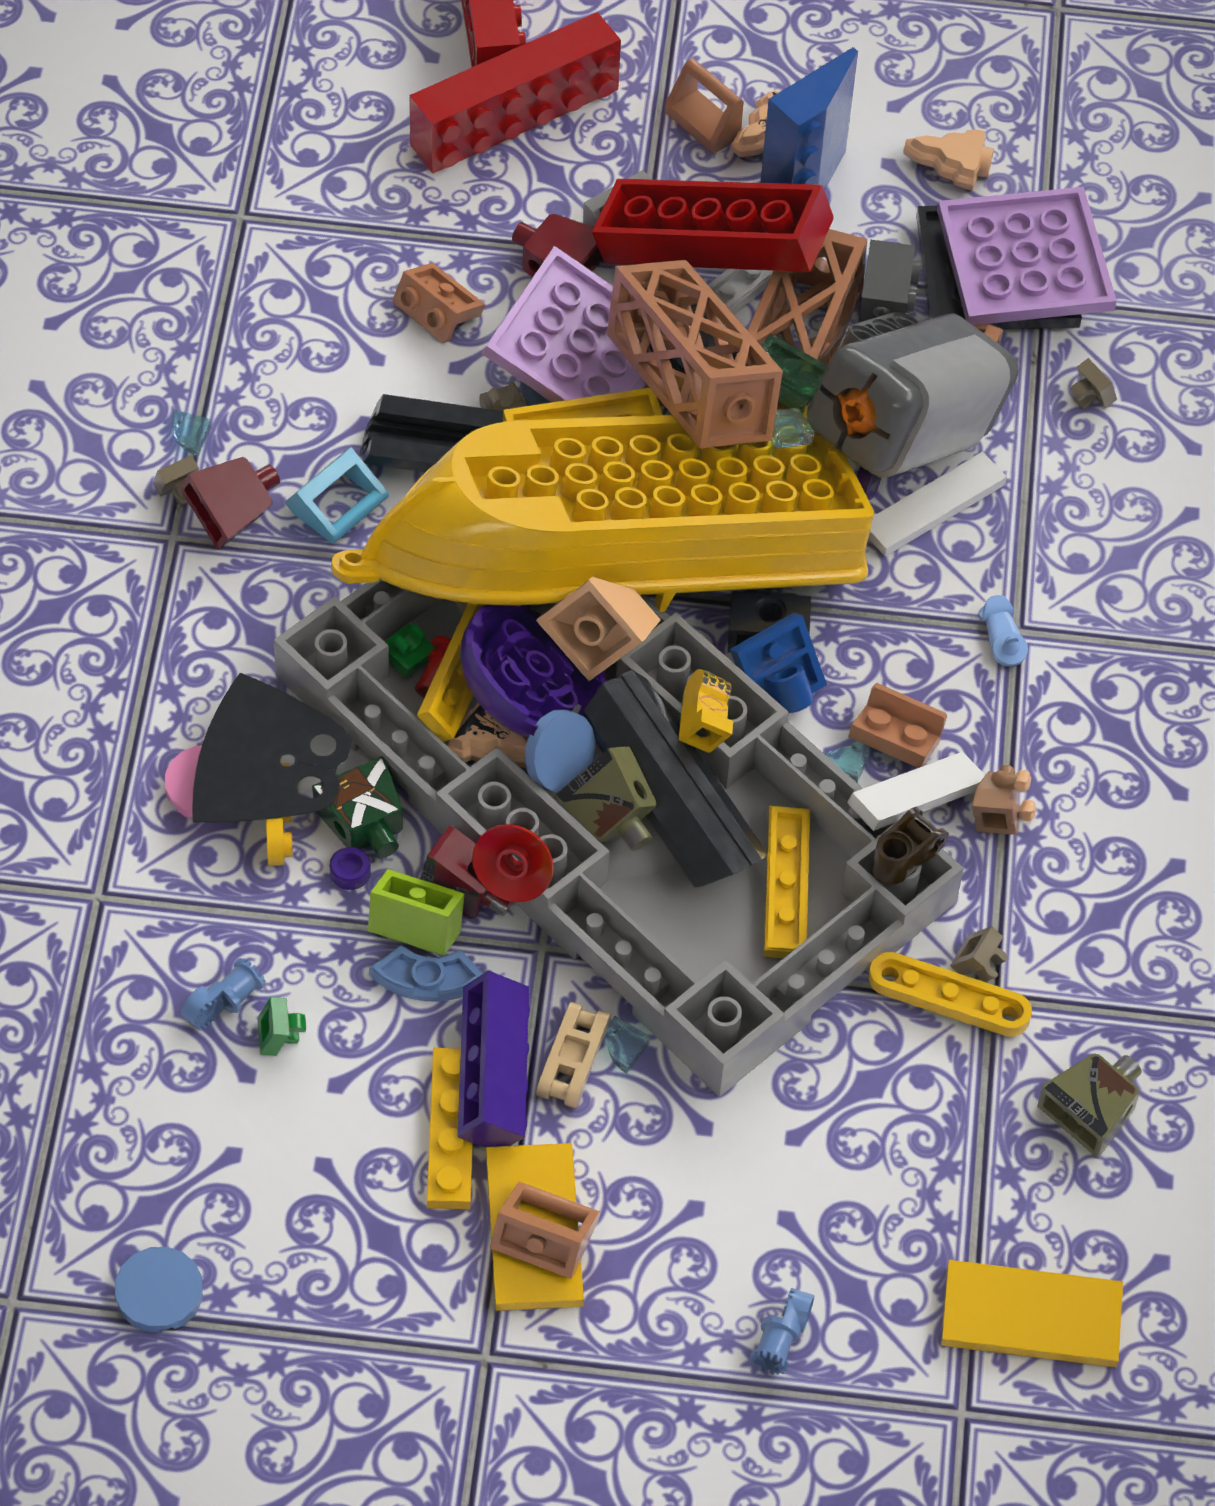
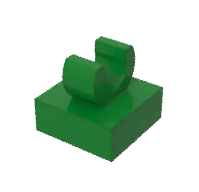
M409 623L384 641L388 645L389 664L406 679L429 662L428 655L430 651L436 649L426 640V634L419 627Z
M270 997L257 1017L260 1055L277 1056L284 1043H298L300 1041L299 1032H306L305 1015L301 1013L288 1014L287 998Z

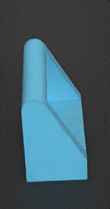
M351 447L284 503L300 520L330 543H335L385 501L389 494ZM344 474L369 494L336 522L331 524L312 500Z

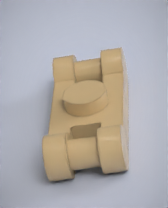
M569 1003L536 1090L537 1097L549 1100L552 1096L565 1100L564 1105L578 1108L602 1040L608 1031L611 1020L610 1013L598 1010L596 1014L583 1010V1005ZM578 1026L590 1029V1032L586 1033L576 1029ZM561 1072L573 1076L570 1084L556 1080L558 1073Z

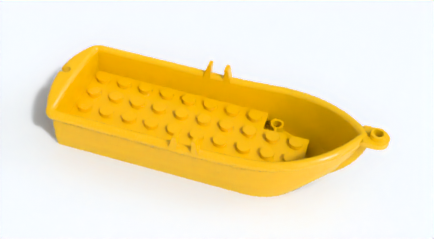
M808 410L776 411L772 441L699 448L673 415L507 421L479 428L455 444L418 479L407 495L384 516L372 532L364 549L346 550L334 555L331 563V572L336 578L347 584L372 583L380 579L399 588L438 599L471 604L512 606L558 603L591 577H595L634 589L640 597L641 595L656 594L654 601L659 612H665L676 593L859 583L868 576L865 551L874 510L846 455L815 433L809 426L807 420Z

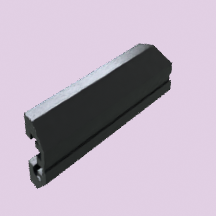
M383 394L378 400L365 429L359 457L366 464L426 472L466 435L484 426L503 422V411Z
M630 670L621 674L616 679L602 683L583 710V717L592 726L596 744L602 753L608 748L629 746L656 800L655 809L646 817L693 886L696 888L734 875L763 860L768 854L696 748L679 740L680 725L649 680Z

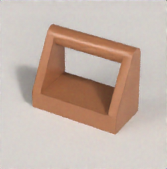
M690 58L684 64L665 103V113L712 154H716L731 144L741 130L744 101L694 58ZM698 82L727 105L724 112L697 90Z
M519 1181L498 1213L490 1249L572 1278L598 1223L601 1211ZM522 1201L583 1224L578 1231L521 1211L519 1207Z

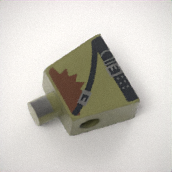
M629 746L608 748L555 795L557 800L599 842L615 841L622 837L630 850L636 851L652 839V836L641 820L655 809L656 800Z
M1091 1054L1046 1082L1042 1086L1037 1107L1098 1159L1135 1109L1140 1091L1132 1082L1141 1075L1142 1070L1139 1064L1128 1055L1122 1056L1112 1066L1099 1054Z

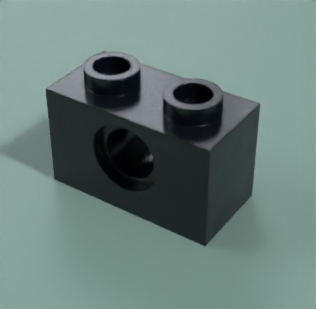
M753 590L743 592L732 591L727 653H731L729 649L794 612L803 616L810 635L811 596H799L794 593H759Z

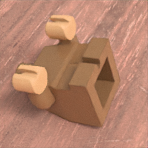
M1002 765L999 767V771L987 772L976 788L972 804L977 832L1017 835L1019 828L1018 818L1024 821L1033 820L1036 812L1035 802L1033 800H1025L1021 805H1018V791L1026 792L1030 786L1031 776L1029 771L1020 770L1015 775L1013 767Z

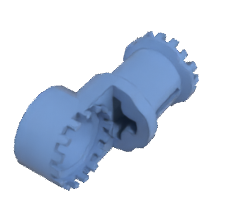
M238 958L234 962V969L221 982L216 981L209 988L201 986L190 994L183 1004L181 1016L198 1030L206 1029L207 1026L205 1024L210 1026L211 1022L215 1021L216 1017L224 1009L230 1013H238L242 1008L241 1003L255 989H262L265 986V977L259 974V970H254L256 968L255 965L250 967L251 962L249 960Z
M791 1288L788 1297L791 1298L786 1300L788 1304L784 1306L783 1318L772 1316L765 1317L762 1320L760 1327L763 1334L758 1349L753 1350L749 1357L750 1363L757 1366L758 1370L764 1368L763 1372L767 1373L769 1369L772 1375L775 1373L777 1375L780 1373L785 1374L787 1372L789 1362L786 1358L792 1342L797 1341L800 1332L803 1333L806 1328L815 1295Z

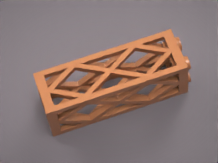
M829 229L810 272L773 271L750 323L748 332L766 352L773 337L781 332L787 355L776 362L783 370L781 385L794 377L796 386L793 393L780 390L777 411L808 410L833 354L839 349L862 294L867 252L866 238ZM797 282L812 286L799 296H795L794 288ZM824 304L826 309L824 320L817 336L809 340L802 318ZM794 324L800 347L797 349L789 327ZM739 352L737 353L736 358L734 360V362L736 363L738 360Z
M687 260L616 266L607 336L699 448L772 441L783 370ZM693 304H697L695 314L691 308ZM701 330L712 335L716 346L704 347L699 331ZM651 343L654 352L648 353ZM733 352H739L737 363L734 362ZM681 357L686 374L673 369L669 359ZM678 385L682 386L681 393L679 391ZM691 391L695 402H688Z

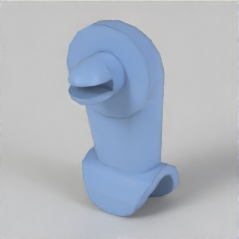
M1002 595L991 596L979 610L978 615L982 622L986 621L992 656L995 661L1003 666H1017L1025 660L1028 653V645L1020 635L1012 618L1014 608L1008 599Z

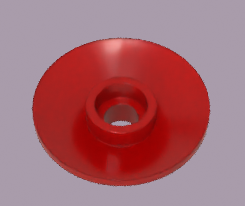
M512 824L494 826L480 836L473 849L472 863L478 880L490 893L500 899L519 903L531 901L543 894L551 883L554 872L551 853L541 838L524 827ZM512 853L518 855L522 861L516 860Z

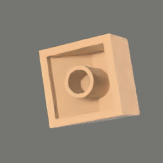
M591 577L539 616L536 621L587 680L590 681L641 644L660 622V618L634 589Z

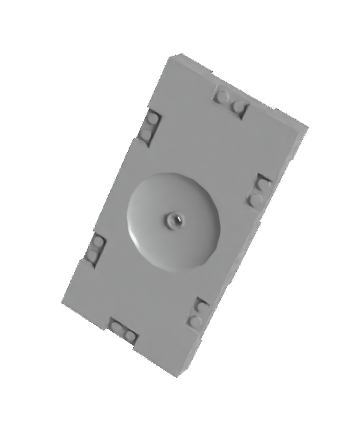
M379 579L376 582L365 583L342 601L334 596L275 638L276 677L302 702L342 726L351 737V748L354 751L361 748L373 760L383 756L391 777L409 794V803L441 834L451 825L476 843L480 836L488 829L498 825L512 824L524 827L541 838L548 847L553 859L554 872L551 883L539 897L527 902L514 903L574 960L578 957L584 959L633 1006L632 1015L719 1097L811 1022V1015L865 970L869 973L871 962L881 953H896L957 903L964 868L943 849L932 859L924 862L899 884L889 885L877 880L871 869L877 840L881 834L885 833L897 822L873 831L847 803L853 792L863 788L788 722L789 712L677 612L672 616H669L666 612H659L656 604L646 595H641V598L660 618V622L641 644L604 670L606 680L616 679L621 674L630 670L647 678L679 725L681 722L684 689L690 676L696 670L701 669L729 681L731 693L727 702V719L733 721L732 735L710 753L698 748L696 750L766 851L769 806L810 809L807 940L785 958L763 957L766 856L763 860L734 875L695 888L646 816L641 821L652 836V839L642 848L631 851L622 837L615 841L599 842L555 797L557 793L541 788L538 783L533 782L528 775L527 768H520L498 747L478 762L470 760L464 763L447 747L449 740L442 742L418 718L417 713L424 698L415 691V685L422 677L428 663L406 679L389 664L388 645L384 641L408 623L419 627L426 634V640L430 643L435 636H444L452 639L462 617L455 601L421 595ZM557 603L531 605V610L543 614ZM474 696L467 708L469 710H472L478 703ZM577 704L572 712L578 713L581 705ZM702 727L695 734L705 737V728ZM597 744L595 746L593 762L603 754ZM512 853L516 860L522 861L518 855Z

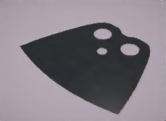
M239 673L219 704L201 747L193 788V822L263 820L303 815L329 807L335 801L340 785L339 780L336 778L337 767L340 763L346 761L352 743L350 735L337 722L304 702L271 685ZM321 734L329 735L335 739L336 749L327 756L316 755L310 748L312 739ZM284 755H292L295 758V762L291 766H284L281 764L280 759ZM305 777H316L323 782L324 790L318 797L305 798L298 792L299 782Z

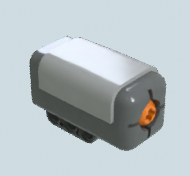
M902 312L890 313L853 324L849 327L841 347L833 354L808 407L807 420L815 433L863 469L878 477H891L976 446L983 436L991 431L1019 373L1018 363L1009 351L959 315L945 314L920 322L909 314Z

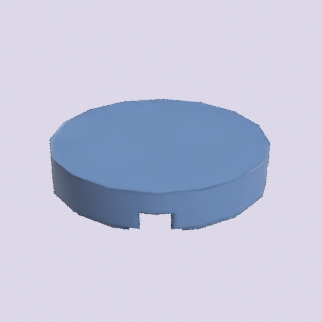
M565 709L553 710L541 717L535 725L538 726V729L535 731L534 736L529 735L525 749V764L530 778L533 782L538 783L541 788L555 793L561 791L586 769L595 758L596 740L592 726L585 717Z
M150 1247L133 1254L121 1266L115 1279V1300L122 1317L135 1328L150 1333H161L162 1330L172 1327L175 1330L184 1326L196 1315L203 1300L202 1276L196 1263L184 1252L170 1247Z

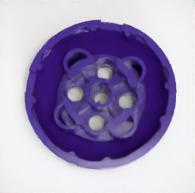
M484 605L469 621L464 631L460 648L461 666L466 683L481 707L502 726L526 738H529V735L534 736L535 731L538 729V726H535L541 717L553 710L565 709L572 711L579 704L581 708L577 714L583 716V710L602 683L607 681L604 671L588 681L536 621L542 614L531 610V605Z

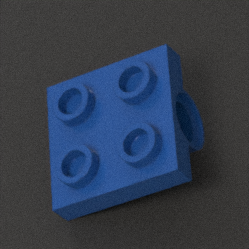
M795 612L729 649L735 665L789 713H795L809 707L814 702L813 693L827 685L804 618Z

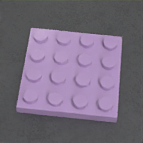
M1084 187L938 202L937 212L965 319L970 324H990L1115 311L1117 300Z
M555 246L481 352L482 355L551 402L643 389L646 385L643 378L607 336L613 286Z

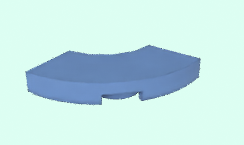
M400 945L369 968V976L387 990L406 998L432 1002L448 1001L463 997V986L483 974L462 950L443 957H425L414 954L403 945Z

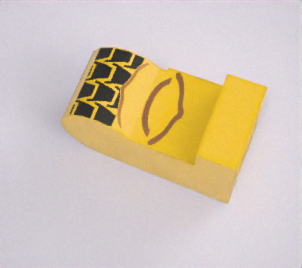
M701 669L696 670L690 676L683 694L679 731L680 741L710 753L732 735L733 721L727 719V702L731 693L729 681ZM703 727L705 728L706 736L700 737L695 733Z

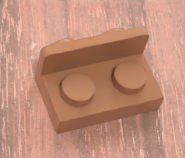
M433 262L403 271L393 298V303L443 343L451 340L457 324L481 317L485 307V303Z
M875 683L871 688L867 705L852 723L848 737L920 768L925 765L939 745L947 714L886 686Z

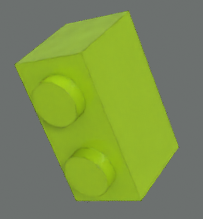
M387 869L370 893L368 931L445 956L461 933L464 893Z

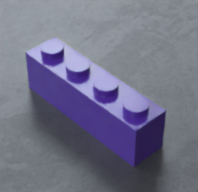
M489 970L463 986L458 1138L485 1148L511 1146L525 1138L527 1128L526 1093L528 1090L527 1056L529 1053L528 1018L530 1016L529 986Z

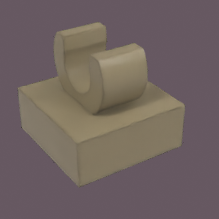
M1089 358L1077 366L1081 380L1075 383L1070 388V391L1074 395L1073 400L1082 410L1089 407L1095 399L1105 409L1117 400L1112 382Z
M514 382L502 388H492L488 392L480 394L479 404L481 408L503 411L505 409L526 406Z
M190 455L157 471L153 485L160 497L173 491L174 497L180 506L188 503L179 486L189 474L199 470L193 456Z
M992 926L969 934L950 966L962 975L976 972L977 976L984 981L997 978L998 973L991 968L989 960L995 965L1007 961L1006 953L1002 949L997 948L1003 936Z

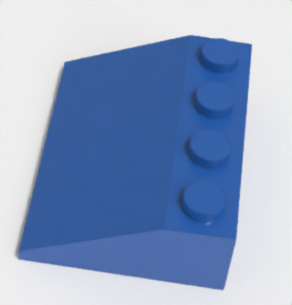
M854 47L769 98L760 183L822 185L825 191L846 152L858 50Z

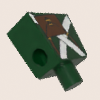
M381 756L336 775L340 785L335 801L329 807L316 811V813L345 847L363 849L371 845L378 858H386L394 854L399 848L394 835L400 833L403 829V811L386 761ZM323 782L312 785L313 798L322 794L324 790Z

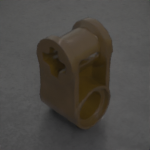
M916 806L912 807L896 824L878 838L871 868L873 875L884 884L894 885L903 882L924 862L932 859L943 848L949 833L943 828L937 829L922 817V810Z

